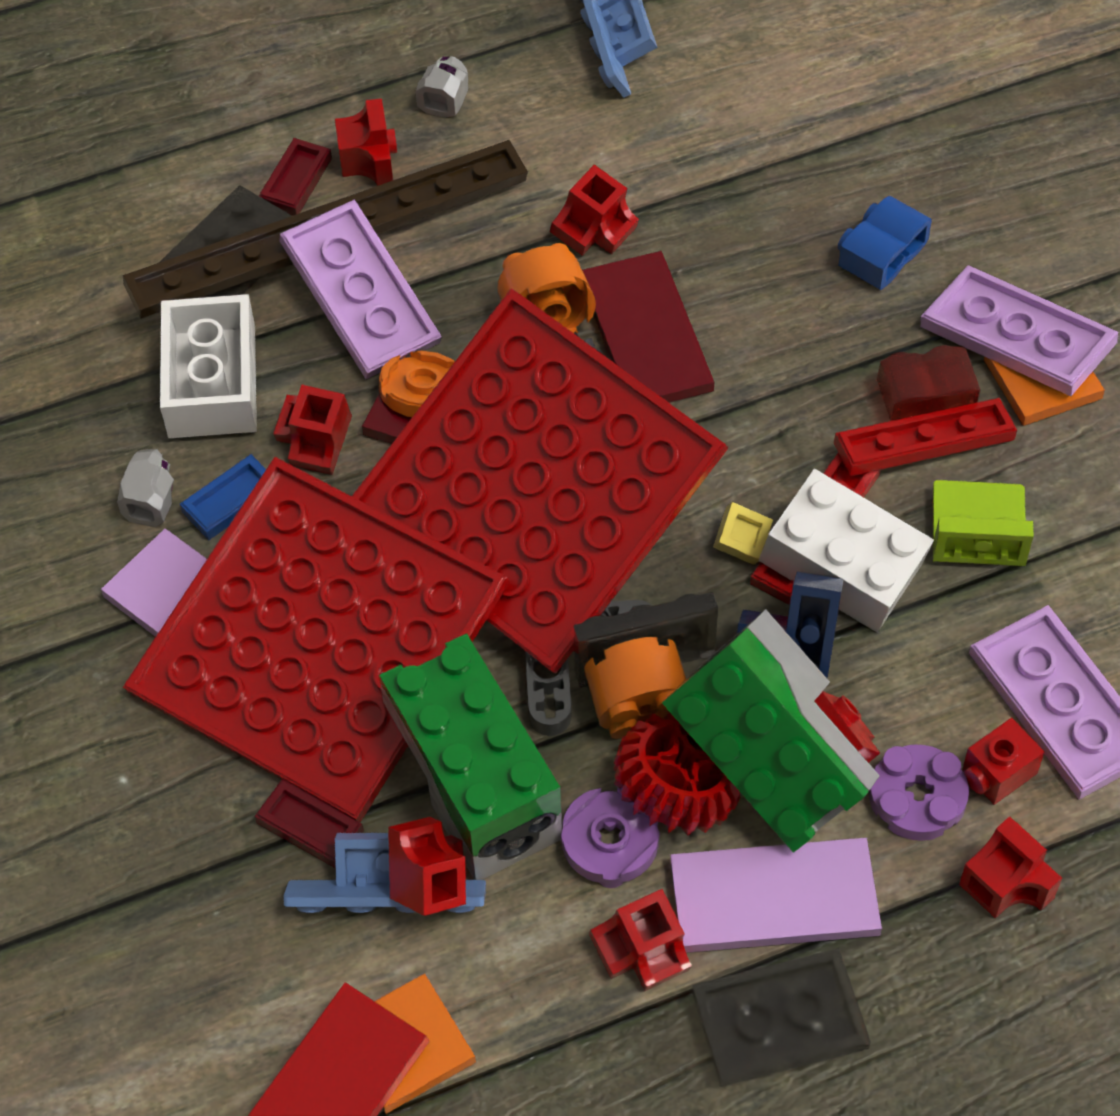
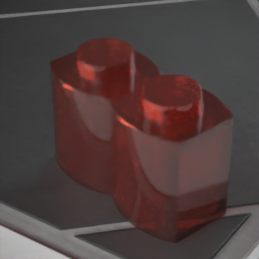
M942 345L933 348L925 354L898 352L880 361L877 382L890 421L978 402L980 387L964 347Z

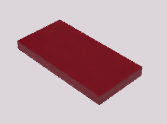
M662 251L582 270L595 297L596 308L594 317L612 362L667 402L714 391L715 382Z

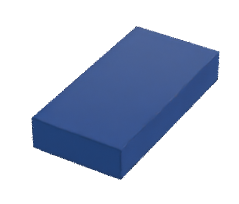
M250 454L181 502L180 508L182 513L208 540L212 539L229 527L266 469Z

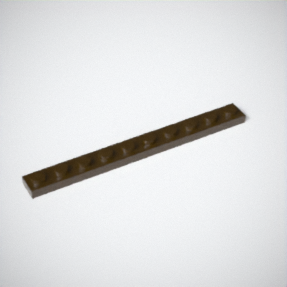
M507 140L123 275V285L140 319L161 312V301L201 298L293 265V262L279 241L280 234L354 199L376 234L525 182L528 171L511 141Z

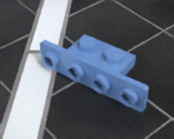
M580 0L585 6L580 10L583 20L594 34V36L589 38L590 44L597 57L603 63L599 67L600 75L609 89L615 87L625 98L631 95V91L623 66L658 48L642 0Z
M337 833L335 838L336 880H290L283 896L285 907H296L298 911L305 913L320 912L326 909V907H346L348 911L355 913L369 912L376 907H396L400 912H415L390 899L388 833ZM466 880V905L451 908L448 911L463 913L472 911L475 907L484 906L486 881Z

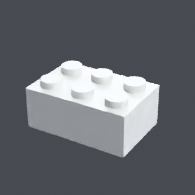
M249 294L161 301L160 409L168 438L257 432L255 323Z
M814 468L768 534L759 561L790 580H795L796 572L844 579L839 610L878 633L922 566L934 539Z

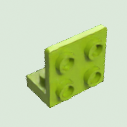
M948 480L934 481L932 488L933 561L1026 566L1034 533L1033 521H1026L1025 487L1023 485Z

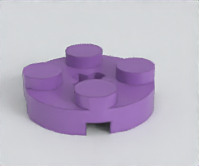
M926 745L894 746L884 753L883 759L874 769L880 777L869 790V799L872 810L876 816L879 814L882 820L888 823L890 831L910 840H932L942 836L944 830L951 828L954 824L956 825L962 819L968 801L969 787L967 778L961 770V762L956 755ZM914 784H922L932 794H925L923 801L914 800V793L906 791V788Z
M601 788L585 792L573 801L563 819L561 844L568 863L581 876L591 881L599 882L606 888L619 887L625 881H630L644 873L654 861L659 846L658 822L650 826L649 816L645 813L633 815L634 802L621 801L622 788H617V792H601ZM617 827L621 830L618 843L606 844L601 842L602 835L599 832L600 829L605 828L608 831H612Z

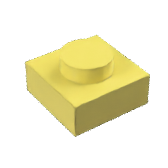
M732 502L725 509L713 548L755 565L759 562L773 519Z

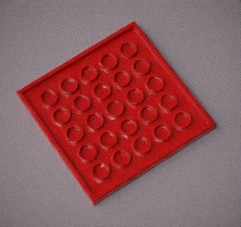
M511 288L352 497L505 575L510 583L493 608L487 621L549 670L557 673L725 454L728 446Z
M274 457L123 688L138 699L361 823L408 747L407 742L383 702L379 675L399 665H402L403 668L411 665L419 666L442 654L445 649V643L466 633L473 642L510 582L505 575Z

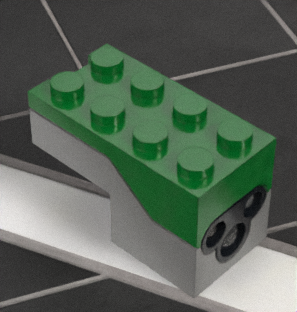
M765 609L702 663L662 704L794 853L811 840L818 829L843 810L848 811L862 800L880 776L814 702L830 681Z
M467 633L445 643V649L442 654L419 666L411 665L403 668L402 665H399L379 675L383 702L428 779L431 805L448 835L463 840L465 864L474 880H483L561 840L560 785Z

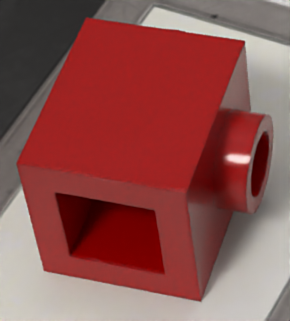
M1011 717L967 749L962 771L972 790L977 794H984L995 805L1038 774L1045 751Z

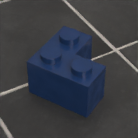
M796 572L789 615H770L828 679L844 579ZM743 609L737 633L762 612Z

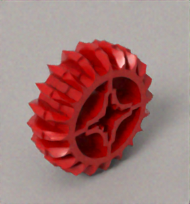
M670 712L663 719L652 713L645 722L638 720L631 730L627 732L626 736H623L614 758L613 770L616 771L614 785L622 788L621 801L634 802L633 815L645 813L649 816L650 826L656 822H661L666 825L668 834L677 826L681 827L687 836L695 831L696 827L706 833L714 824L721 825L728 818L731 811L735 810L741 798L739 790Z

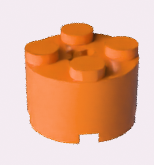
M555 243L551 246L537 247L524 253H513L503 261L502 266L504 270L499 277L497 286L501 301L512 288L573 333L575 331L578 333L576 327L585 318L588 323L593 317L596 308L594 294L577 258L569 251L565 244Z
M644 637L625 641L604 650L606 659L595 665L593 658L586 663L584 672L601 727L608 729L611 738L622 739L638 720L645 722L652 713L663 719L669 711L662 702L686 680L676 644L670 639H667V646L659 645L657 637Z

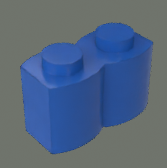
M887 196L879 204L873 203L867 209L859 225L854 229L848 228L843 233L837 247L840 251L838 266L881 290L925 246L929 240L932 219L892 196Z

